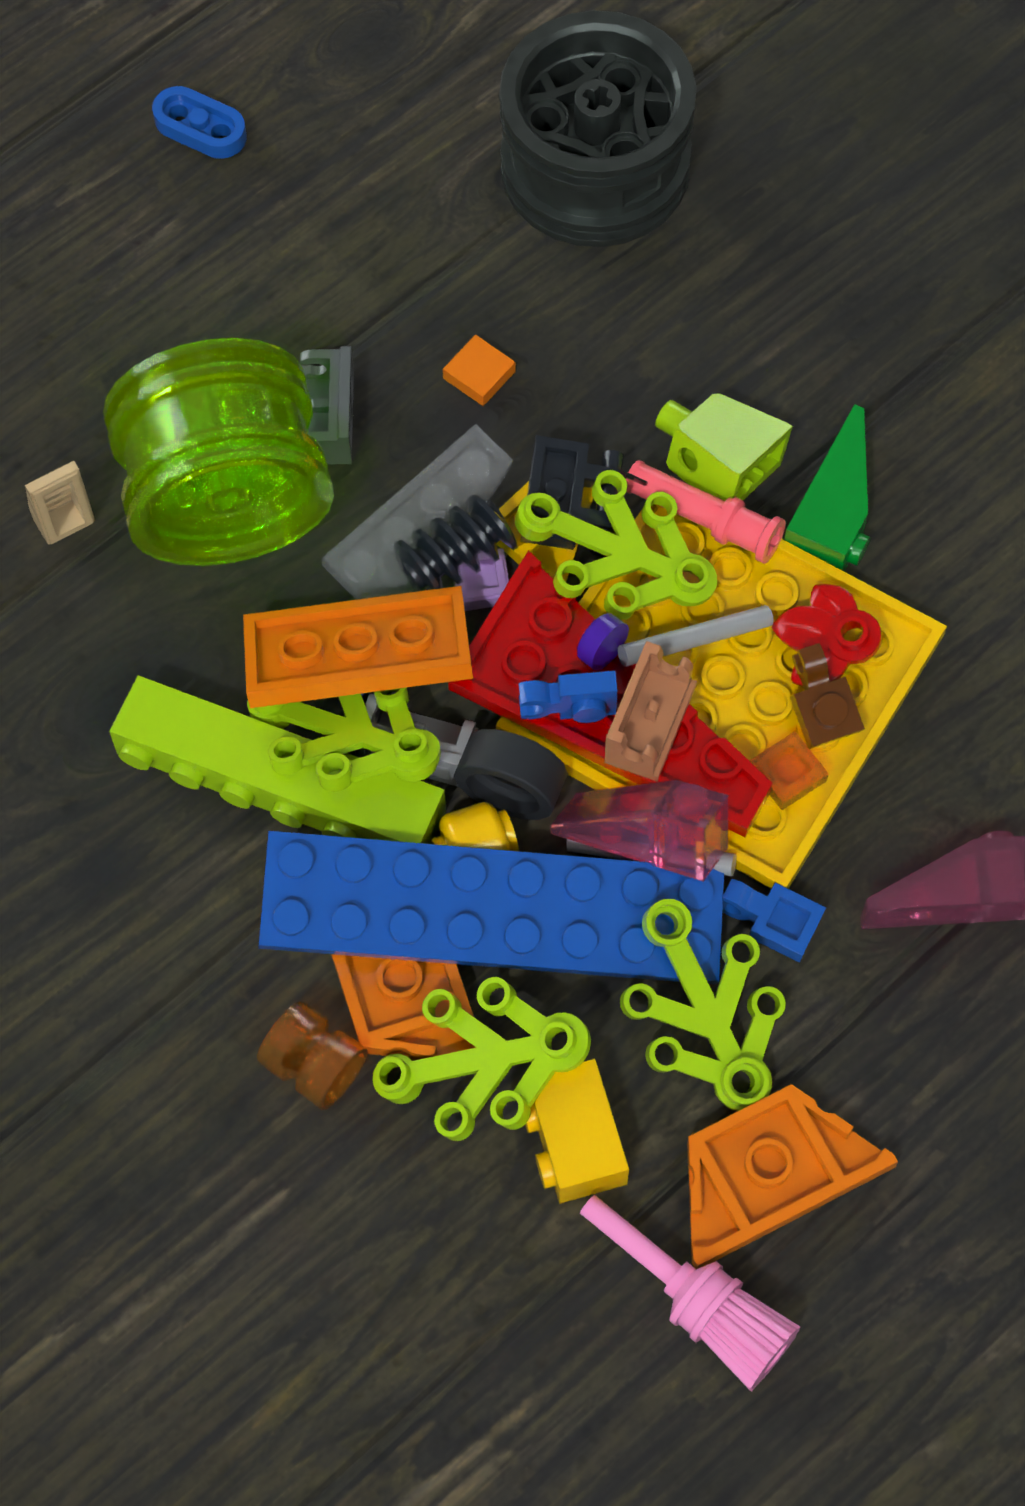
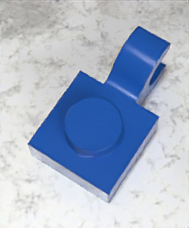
M731 879L722 897V912L738 920L754 922L749 933L750 936L758 943L797 962H800L826 907L777 883H774L767 897L745 883Z

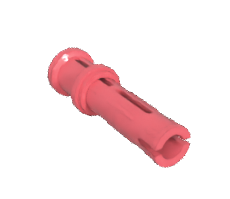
M637 460L628 472L647 481V483L637 478H634V480L626 478L627 493H633L646 500L655 492L668 493L677 503L676 514L710 529L711 536L720 544L725 545L731 542L753 552L755 559L763 564L771 559L782 539L786 521L778 516L769 519L747 509L742 499L730 497L724 501L657 470L641 460Z

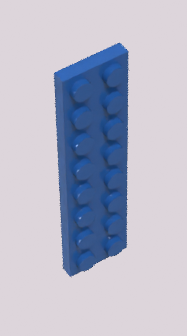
M268 831L258 949L680 982L664 947L651 943L645 936L642 928L643 916L651 905L663 899H675L683 903L690 911L692 928L686 939L708 984L715 985L719 982L724 873L711 867ZM659 914L655 920V926L661 934L670 935L674 929V922L668 915Z

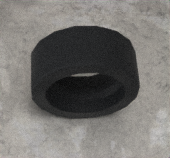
M481 729L471 733L454 773V778L458 787L479 803H491L497 811L506 810L508 815L512 817L540 820L549 817L554 810L568 772L564 763L552 751L533 740L503 730Z

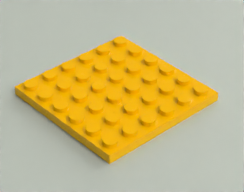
M659 505L651 506L652 511L656 515H668L665 508ZM641 510L635 522L648 549L666 556L656 530L649 527L643 521ZM676 514L674 520L689 552L703 556L713 565L717 574L716 589L710 599L701 605L681 606L671 599H667L636 610L630 618L621 620L629 627L625 643L764 605L769 606L771 609L774 623L780 615L791 608L811 606L810 598L814 585L831 584L840 586L852 594L858 610L871 614L878 621L882 631V643L877 653L864 663L850 664L841 677L847 678L865 729L848 737L808 749L790 700L793 694L804 691L803 686L793 684L791 681L794 667L792 655L798 652L784 644L773 632L772 626L663 656L662 659L665 662L674 666H678L683 657L688 658L692 662V680L697 681V685L689 704L698 711L697 717L719 738L725 737L773 783L771 792L746 838L504 717H501L497 722L496 729L515 733L539 743L552 751L564 763L568 775L700 849L736 854L735 869L772 889L774 883H777L789 889L939 645L947 626L781 539L771 559L763 564L755 559L753 552L731 542L725 545L720 544L711 536L710 529ZM638 570L589 587L579 601V604L597 619L599 616L607 614L604 608V599L612 585L618 582H626L634 587H638L658 578ZM682 572L686 581L699 583L698 577L694 574ZM623 595L613 596V600L618 606H631L627 597ZM858 628L851 629L845 633L844 639L856 641L862 636L863 631Z

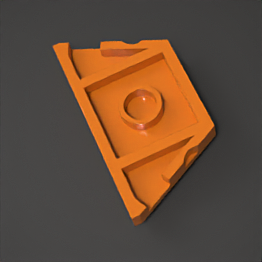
M331 954L362 1053L381 1056L398 1053L412 1060H420L476 1048L449 1027L440 1028L425 1018L422 1011L425 997L433 990L444 989L456 996L461 1002L462 1009L474 1017L456 964ZM443 1000L437 1004L435 1008L436 1017H442L448 1012L449 1000Z
M792 1084L688 1136L692 1265L694 1268L699 1269L723 1258L894 1169L898 1160L886 1148L881 1151L852 1131L854 1126L835 1113H827L821 1110L813 1098Z

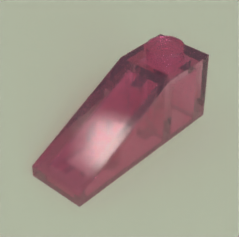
M679 780L576 793L550 825L551 834L639 862H648L652 866L704 882L723 853L728 849L729 795Z
M1008 831L986 833L979 839L967 842L866 899L860 917L861 929L1025 920V836L1014 837L1013 833Z

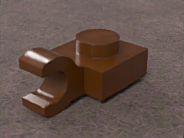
M820 643L797 651V654L792 655L793 663L804 691L793 694L790 700L808 749L863 731L865 728L847 678L843 677L830 682L826 657Z

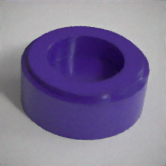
M612 613L599 616L590 624L579 641L577 647L578 659L595 671L606 667L617 656L618 646L625 643L629 633L628 625Z

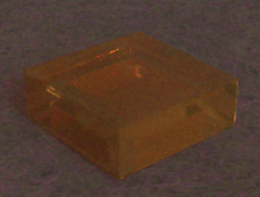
M796 732L791 733L750 760L773 783L769 795L781 810H784L827 782L829 775Z

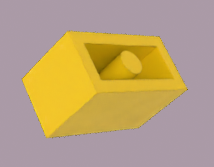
M596 1060L585 1061L577 1068L568 1072H555L531 1106L530 1118L525 1124L528 1133L539 1132L544 1152L535 1154L544 1189L555 1187L560 1204L627 1185L629 1168Z

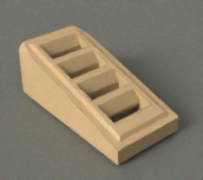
M75 461L25 485L32 518L48 545H52L94 523L95 518Z

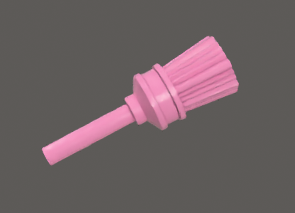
M593 1195L583 1206L580 1212L582 1216L666 1284L664 1292L673 1299L669 1321L675 1326L680 1325L685 1329L695 1343L702 1339L750 1391H753L796 1338L800 1326L741 1290L743 1282L738 1278L733 1279L722 1270L723 1266L717 1261L699 1269L694 1268L688 1262L681 1266L596 1195Z

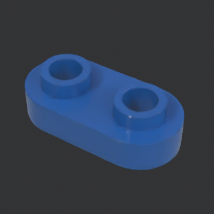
M183 86L167 88L155 97L152 104L155 125L164 136L218 159L232 157L245 146L247 140L245 122L242 115L236 109ZM177 117H185L181 121L174 120Z

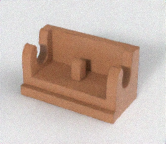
M646 641L606 736L604 763L658 782L695 691L697 681L692 680L693 664L688 658L683 657L678 666L668 664L662 659L664 653L661 646Z

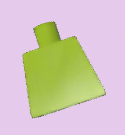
M712 394L693 412L674 400H669L660 410L655 423L656 428L673 437L666 461L669 470L687 484L724 501L730 497L744 500L781 466L793 427L785 421L722 394Z

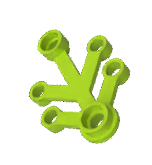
M606 470L601 472L592 487V497L597 504L604 508L615 534L562 512L557 501L548 494L532 493L521 501L515 515V526L524 538L540 542L557 534L607 556L584 565L575 560L563 562L558 567L553 579L555 590L563 597L576 598L584 592L585 588L638 570L658 578L638 587H634L626 582H618L610 587L604 599L605 611L612 613L620 620H626L636 610L667 599H671L681 606L701 605L710 599L716 589V571L706 558L689 552L674 520L677 513V503L668 493H652L647 498L641 512L643 521L649 527L656 530L666 556L648 549L624 498L627 491V481L617 471ZM605 483L612 484L616 487L618 493L615 495L607 494L602 490L601 485ZM660 505L664 507L668 515H656L652 511L651 506ZM531 508H542L549 513V516L539 518L533 514ZM682 572L694 574L698 577L699 583L686 581ZM572 573L579 578L580 584L569 585L563 580L562 575ZM623 595L627 597L631 606H618L614 602L613 596Z
M407 688L374 692L378 708L388 712L393 733L372 726L361 694L339 697L345 717L301 702L250 708L247 701L251 718L281 729L294 724L326 735L325 737L302 744L294 737H281L271 743L268 754L274 771L281 775L294 774L301 770L303 766L318 762L316 771L320 785L323 789L330 792L342 791L353 782L389 771L394 772L397 777L405 781H421L433 774L441 757V748L437 737L430 731L417 729L414 725L407 706L409 701ZM393 691L397 692V693L392 694V695H385V694H387V693H389V692H393ZM361 748L375 752L349 761L343 755ZM285 754H293L287 758H280ZM341 770L338 774L328 775L332 771Z
M663 899L654 903L646 910L643 916V932L651 943L664 947L692 1007L657 995L652 987L643 983L634 984L624 990L620 998V1007L623 1013L631 1019L641 1020L650 1017L708 1038L718 1060L683 1050L681 1044L676 1039L663 1036L649 1043L645 1053L646 1061L657 1072L664 1073L675 1070L712 1083L718 1099L726 1107L740 1111L769 1096L771 1092L772 1077L769 1068L763 1062V1057L774 1022L785 1010V998L777 988L771 986L756 989L750 994L747 1008L752 1020L740 1049L730 1026L749 968L758 961L760 956V948L757 941L750 935L738 934L729 938L724 943L722 958L725 966L714 996L686 939L692 928L690 911L683 903L675 899ZM659 914H666L673 920L674 929L670 935L661 934L656 929L655 920ZM736 942H743L749 948L750 956L745 963L736 961L732 955V947ZM634 991H641L648 998V1007L642 1013L636 1012L630 1006L629 999ZM762 994L770 995L775 1001V1010L771 1015H765L758 1009L757 1002ZM661 1043L669 1045L674 1052L673 1061L668 1066L660 1064L655 1057V1050ZM737 1071L745 1072L750 1078V1087L745 1093L737 1092L732 1085V1078Z
M491 977L483 981L478 988L477 1000L479 1005L494 1016L506 1015L531 1035L506 1041L463 1010L461 1002L456 996L447 990L436 989L431 991L423 1001L422 1011L425 1018L440 1028L449 1027L476 1048L415 1061L403 1054L387 1055L378 1062L374 1069L373 1085L378 1094L395 1104H406L419 1096L424 1084L476 1073L456 1102L443 1104L435 1115L434 1122L437 1131L450 1140L461 1141L469 1137L473 1132L475 1118L511 1067L532 1062L514 1091L505 1090L498 1093L490 1105V1113L496 1123L506 1129L516 1130L527 1123L531 1114V1106L555 1072L571 1071L584 1062L591 1046V1037L587 1026L579 1018L569 1013H555L545 1017L518 998L515 989L505 980L499 977ZM504 988L503 1000L497 1005H490L489 997L495 989ZM443 1000H449L448 1012L442 1017H436L435 1008L437 1004ZM560 1032H566L568 1037L566 1045L560 1050H552L551 1042L555 1035ZM400 1067V1079L395 1084L388 1085L387 1077L393 1068ZM517 1101V1114L513 1118L505 1120L503 1117L505 1105L508 1102ZM456 1112H461V1125L456 1130L449 1131L447 1127L449 1117Z

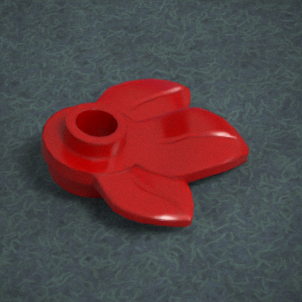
M831 584L814 585L810 598L811 606L791 608L780 615L772 625L776 636L794 651L820 643L826 657L830 682L840 679L850 664H860L871 659L877 653L882 643V631L878 621L871 614L858 610L851 593L840 586ZM858 628L863 631L862 636L856 641L844 639L845 633L851 629ZM794 666L791 681L793 684L803 686Z

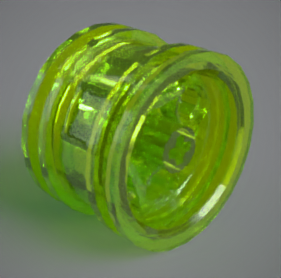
M243 338L206 339L179 345L157 353L133 366L115 382L107 394L103 415L108 430L109 443L113 457L127 470L128 474L124 480L121 493L127 526L132 542L143 553L155 559L179 565L207 566L238 562L270 553L296 541L317 526L329 512L334 499L333 485L327 468L325 452L316 439L308 434L313 417V408L310 393L307 389L304 369L295 356L281 347L260 340Z

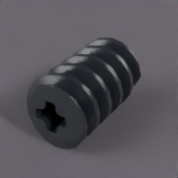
M476 494L467 498L469 514L458 506L450 508L448 514L451 526L439 517L432 519L430 522L432 537L422 529L414 530L412 532L414 549L402 540L394 543L393 549L396 560L415 592L423 591V588L426 586L432 590L443 588L441 577L445 574L459 585L463 582L459 566L464 563L474 572H480L481 567L478 554L481 552L485 553L493 561H498L500 558L496 543L500 540L513 551L518 548L511 528L502 513L489 498H487L486 502Z

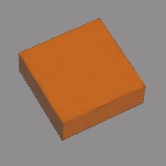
M475 334L443 368V379L484 406L516 372V362Z

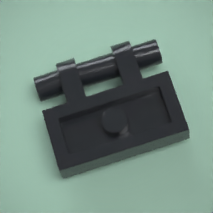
M536 435L527 495L532 493L548 494L557 501L562 512L615 534L602 506L596 503V510L582 508L581 501L583 487L592 488L597 476L601 472L614 470L622 474L625 479L627 478L626 473L622 471L624 454L616 450H607L603 452L601 465L587 463L588 443ZM605 483L601 485L602 490L607 494L615 495L618 493L616 487L612 484ZM531 508L533 514L539 518L549 516V513L542 508ZM557 534L540 542L528 540L522 535L520 542L574 550L576 544ZM590 549V552L593 555L607 557L601 553H598Z

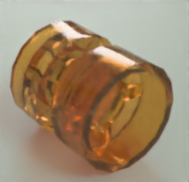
M299 1001L292 1005L273 1025L259 1048L257 1061L282 1081L294 1078L296 1080V1092L320 1110H326L353 1083L366 1061L368 1050L343 1030L329 1032V1020L304 1001Z

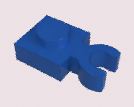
M615 671L558 675L557 683L537 680L519 683L521 719H537L552 713H560V719L573 718L577 722L592 723L604 719L607 715H616L618 692Z

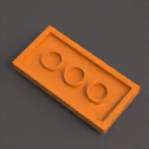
M462 586L243 615L246 694L250 708L473 679Z

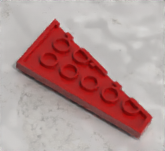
M528 550L469 645L473 679L448 682L449 690L746 838L771 792L773 783L725 737L719 738L697 717L698 711L690 704L658 782L604 763L606 736L615 715H607L604 719L592 723L577 722L573 718L560 719V713H552L537 719H521L519 705V683L537 680L557 683L558 675L615 671L618 691L617 712L636 667V664L624 667L619 660L618 654L606 667L598 671L593 670L578 659L577 647L579 641L595 618L576 601V598L563 597L555 590L553 578L542 569V563Z

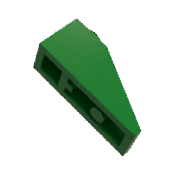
M854 404L790 521L784 539L844 572L849 563L855 566L859 565L871 539L870 536L864 534L868 516L864 408Z

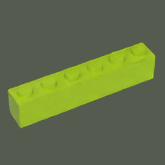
M139 675L109 731L119 758L134 768L148 770L151 766L169 773L172 780L184 787L199 789L200 785L219 792L225 801L234 806L248 809L251 805L270 811L271 816L282 824L294 828H300L304 824L322 831V835L432 844L431 839L435 837L438 831L440 819L446 813L445 789L423 781L409 782L402 780L392 771L353 782L349 787L339 792H330L321 787L316 771L318 762L303 766L301 770L291 775L278 774L274 771L268 754L271 743L278 738L287 736L298 739L301 744L312 740ZM348 753L343 754L349 761L359 758ZM285 754L280 758H287L293 754ZM341 770L332 771L328 775L338 774Z

